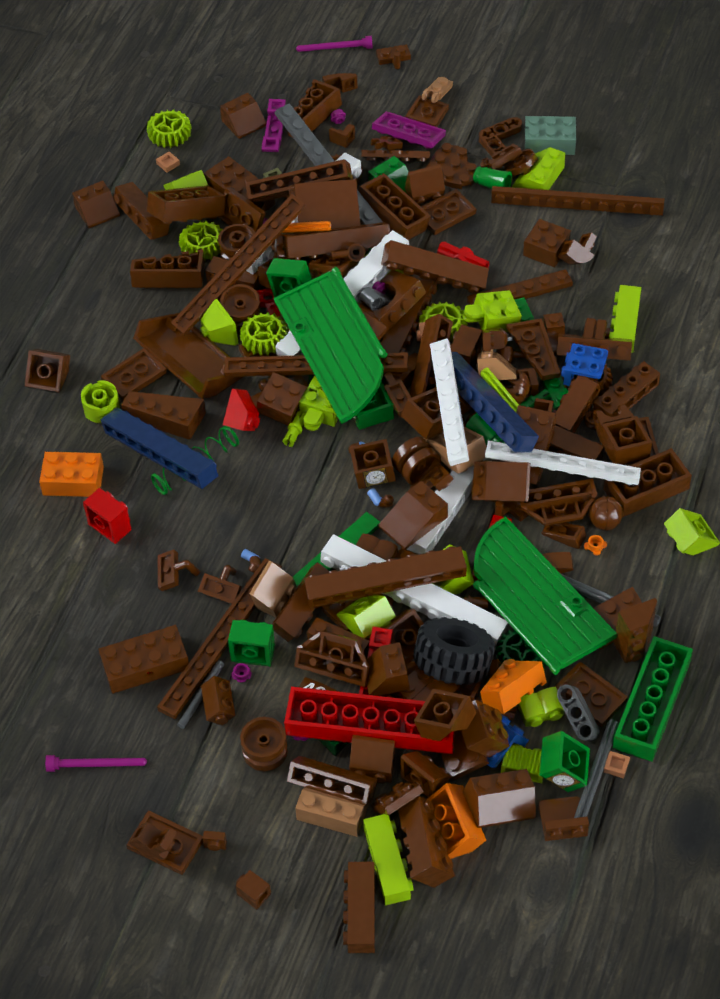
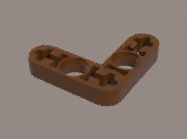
M512 117L479 132L480 144L492 157L495 153L506 148L501 141L502 139L521 132L522 120L518 117ZM497 130H504L505 132L499 133ZM491 146H498L499 148L493 149Z

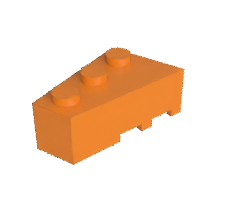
M505 660L480 691L483 703L498 709L501 714H505L520 703L521 697L526 693L531 695L534 693L533 688L539 684L543 686L547 683L542 661Z

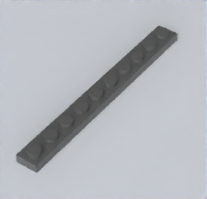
M290 103L275 111L277 118L315 166L335 162ZM357 190L360 224L382 222Z

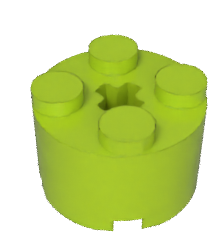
M103 380L97 381L98 383L96 384L90 383L86 385L81 392L85 417L95 423H101L100 419L116 407L120 408L116 387L112 383Z

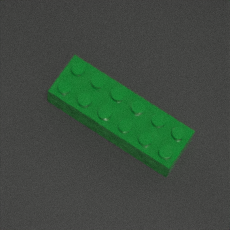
M655 636L653 637L615 733L613 749L653 762L690 665L692 648Z

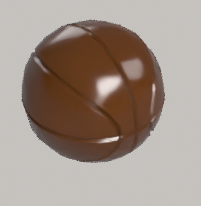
M609 496L597 498L589 509V518L592 524L601 530L614 529L620 524L623 517V509L620 503L615 498Z

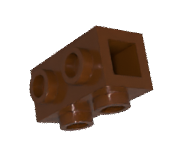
M213 676L201 685L207 721L217 725H224L236 716L229 680Z

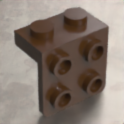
M580 797L548 799L539 802V812L545 841L588 836V816L574 818L581 799Z

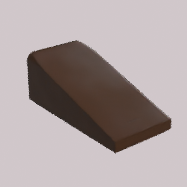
M566 522L547 525L541 532L542 535L576 549L581 547L586 538L584 526Z

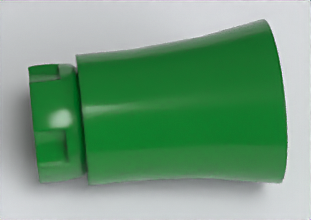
M478 166L473 175V180L475 183L491 189L492 186L511 187L512 172Z
M477 413L470 418L465 426L482 435L486 446L488 440L505 443Z

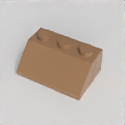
M491 349V351L482 350L478 354L477 363L480 376V372L484 368H489L498 380L516 379V368L498 352H493V349Z
M304 787L295 807L296 818L302 822L358 837L369 803L362 805Z

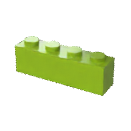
M620 285L619 292H615L614 302L617 305L613 306L612 316H616V318H612L611 329H614V332H610L609 339H632L631 353H633L641 287Z
M385 814L363 819L365 836L372 861L374 862L385 906L410 900V891H413L414 888L411 878L406 877L405 872L408 871L405 858L401 859L399 853L402 852L400 840L395 839L394 833H397L394 820L390 821L389 815Z

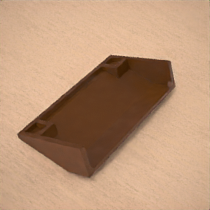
M179 313L139 320L133 339L194 391L198 397L204 399L216 396L244 377H225V358H229V356L210 339L204 337L196 327H193L185 336L177 330L171 322Z

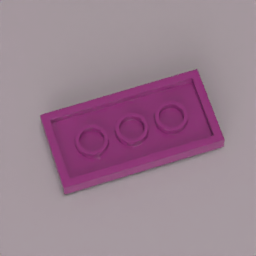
M387 111L372 123V129L378 133L392 135L394 138H401L409 143H417L425 148H433L446 134L444 129Z

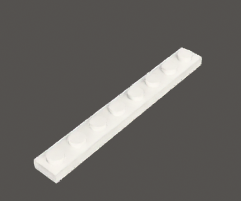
M448 339L431 343L430 348L448 462L450 466L469 461L450 342Z
M489 440L487 443L485 457L492 460L529 462L531 467L547 468L552 471L558 470L569 474H580L607 481H618L628 485L639 484L641 468L533 449L532 452H514L505 443Z

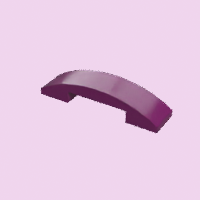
M269 99L262 152H279L284 125L275 115V111L286 105V99Z

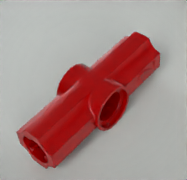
M443 241L439 244L438 254L482 267H489V261L474 255L473 251L468 247L460 249Z

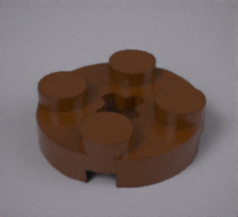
M532 149L521 150L522 154L517 159L505 163L504 168L506 171L512 172V177L519 174L526 175L530 172V167L538 160Z

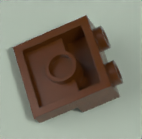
M323 254L309 263V272L314 279L327 272H331L334 267H338L344 279L349 270L357 265V262L350 260L349 257L333 260L332 256H324Z

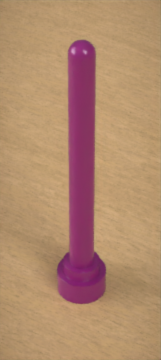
M365 36L362 40L298 45L296 50L303 52L359 46L373 49L372 36Z
M46 755L45 761L46 772H55L60 767L145 766L147 764L146 758L60 759L55 755Z

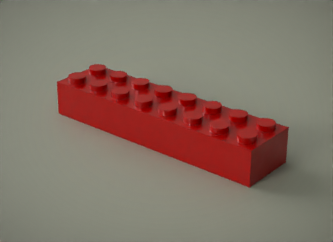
M291 687L284 721L285 733L288 736L352 743L353 735L393 740L395 741V748L453 754L456 731L450 732L441 741L422 738L414 720L425 701Z

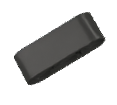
M366 287L359 296L360 300L373 311L385 307L392 301L388 295L371 287Z
M562 685L557 691V697L577 737L585 741H595L600 735V730L580 690L575 686ZM568 690H571L572 697L571 699L567 700L566 692ZM580 708L582 715L576 718L575 711ZM587 726L591 728V734L588 737L584 733Z

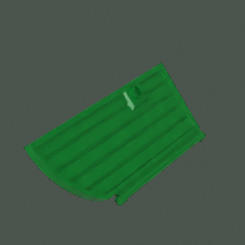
M334 267L331 272L316 277L273 299L340 423L343 424L362 411L376 394L384 372L383 364L379 358L387 357L388 353L382 347L340 274L339 268Z
M506 516L485 532L475 552L474 575L478 580L473 583V586L476 590H479L554 675L558 674L560 669L569 666L616 639L617 633Z

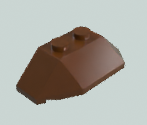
M593 479L530 489L528 502L519 503L524 512L544 526L583 519L596 499L597 491Z
M320 631L297 647L294 667L359 686H367L369 664L358 640Z

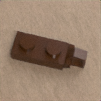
M388 372L384 374L386 382L384 388L399 417H402L407 399H410L411 396L402 380H395L392 373Z

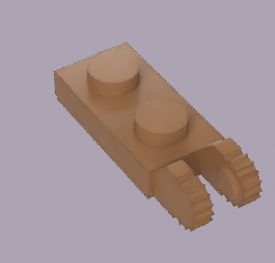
M438 77L423 91L422 100H427L429 97H431L432 103L441 100L453 87V81L445 77Z

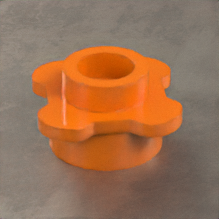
M592 535L589 537L588 542L584 543V548L593 552L594 555H600L601 550L607 547V542L599 535Z

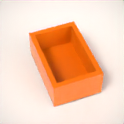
M45 452L39 480L42 494L44 496L89 497L98 488H101L104 470L101 453Z

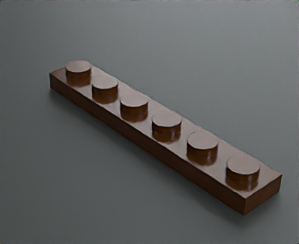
M565 269L480 293L510 290L514 300L523 297L527 299L571 287L573 281ZM477 294L467 296L469 305H474Z

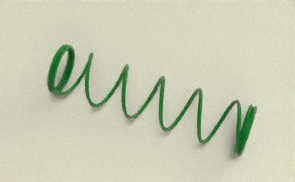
M223 426L219 430V441L215 438L207 437L205 439L206 451L197 446L192 447V450L199 448L213 460L206 446L208 439L211 438L217 441L226 453L228 451L222 444L220 431L223 430L225 438L234 447L239 445V439L231 427ZM226 430L231 432L236 444L229 438ZM164 467V480L155 473L151 475L152 483L162 495H166L168 489L172 491L166 481ZM154 477L161 483L164 491L158 486Z

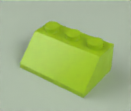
M549 147L535 153L538 157L537 162L530 167L529 173L526 175L520 174L512 187L549 190L564 169L565 152Z

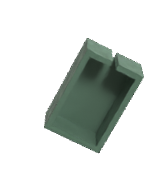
M525 116V149H532L534 153H538L551 147L565 152V155H575L576 117Z

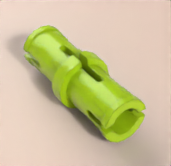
M302 411L296 413L293 422L288 426V432L283 439V443L286 446L290 441L289 447H292L297 436L303 430V417L305 413L303 412L300 417Z

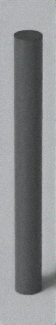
M217 661L204 683L211 677L219 675L225 665L222 661ZM201 688L177 723L179 728H185L203 700Z

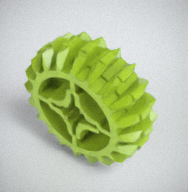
M167 109L166 112L161 111L159 114L155 113V116H151L147 124L149 139L153 144H157L158 147L162 145L164 148L166 146L170 148L172 146L178 147V144L188 141L192 129L190 120L185 113L182 114L181 111L175 112L174 109L172 111Z
M201 221L199 223L193 222L192 226L187 225V228L182 230L179 237L181 251H189V254L197 253V250L203 249L205 261L206 259L212 260L214 256L218 257L220 254L218 236L223 229H220L219 225H215L214 222L209 224L208 221L205 223Z
M439 301L437 305L432 303L431 307L426 306V309L422 310L423 315H420L419 323L437 314H441L453 321L449 342L451 341L452 343L454 333L459 330L461 324L467 326V322L463 319L464 310H461L460 306L455 307L454 303L448 304L447 301L445 304H441Z
M260 312V315L254 314L253 318L248 317L247 321L243 322L240 329V340H242L244 348L248 352L252 351L254 355L256 353H259L260 356L262 354L269 355L271 352L275 354L277 342H280V339H283L289 330L281 316L277 317L275 313L270 315L269 312L266 314Z

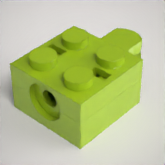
M510 290L478 293L474 305H466L463 313V319L467 323L479 322L482 330L502 328L506 332H508L506 329L507 324L518 323L522 317Z
M314 375L299 401L300 411H302L300 416H302L303 412L305 413L303 417L304 427L310 431L318 430L321 423L334 427L338 421V417Z

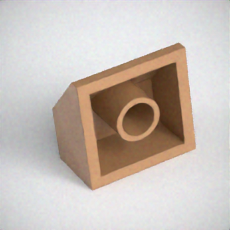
M268 561L249 594L258 610L276 618L295 591L296 583L292 576L275 563Z

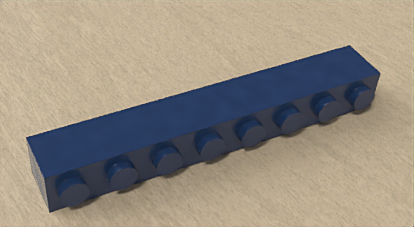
M451 352L458 394L514 452H532L539 438L535 431L458 352Z
M116 407L100 419L107 435L200 489H203L218 477L217 465L212 459H208L200 452L190 449L186 444L183 445L175 438L167 436L163 431H159L153 428L152 425L141 421L140 418L130 415L127 411Z

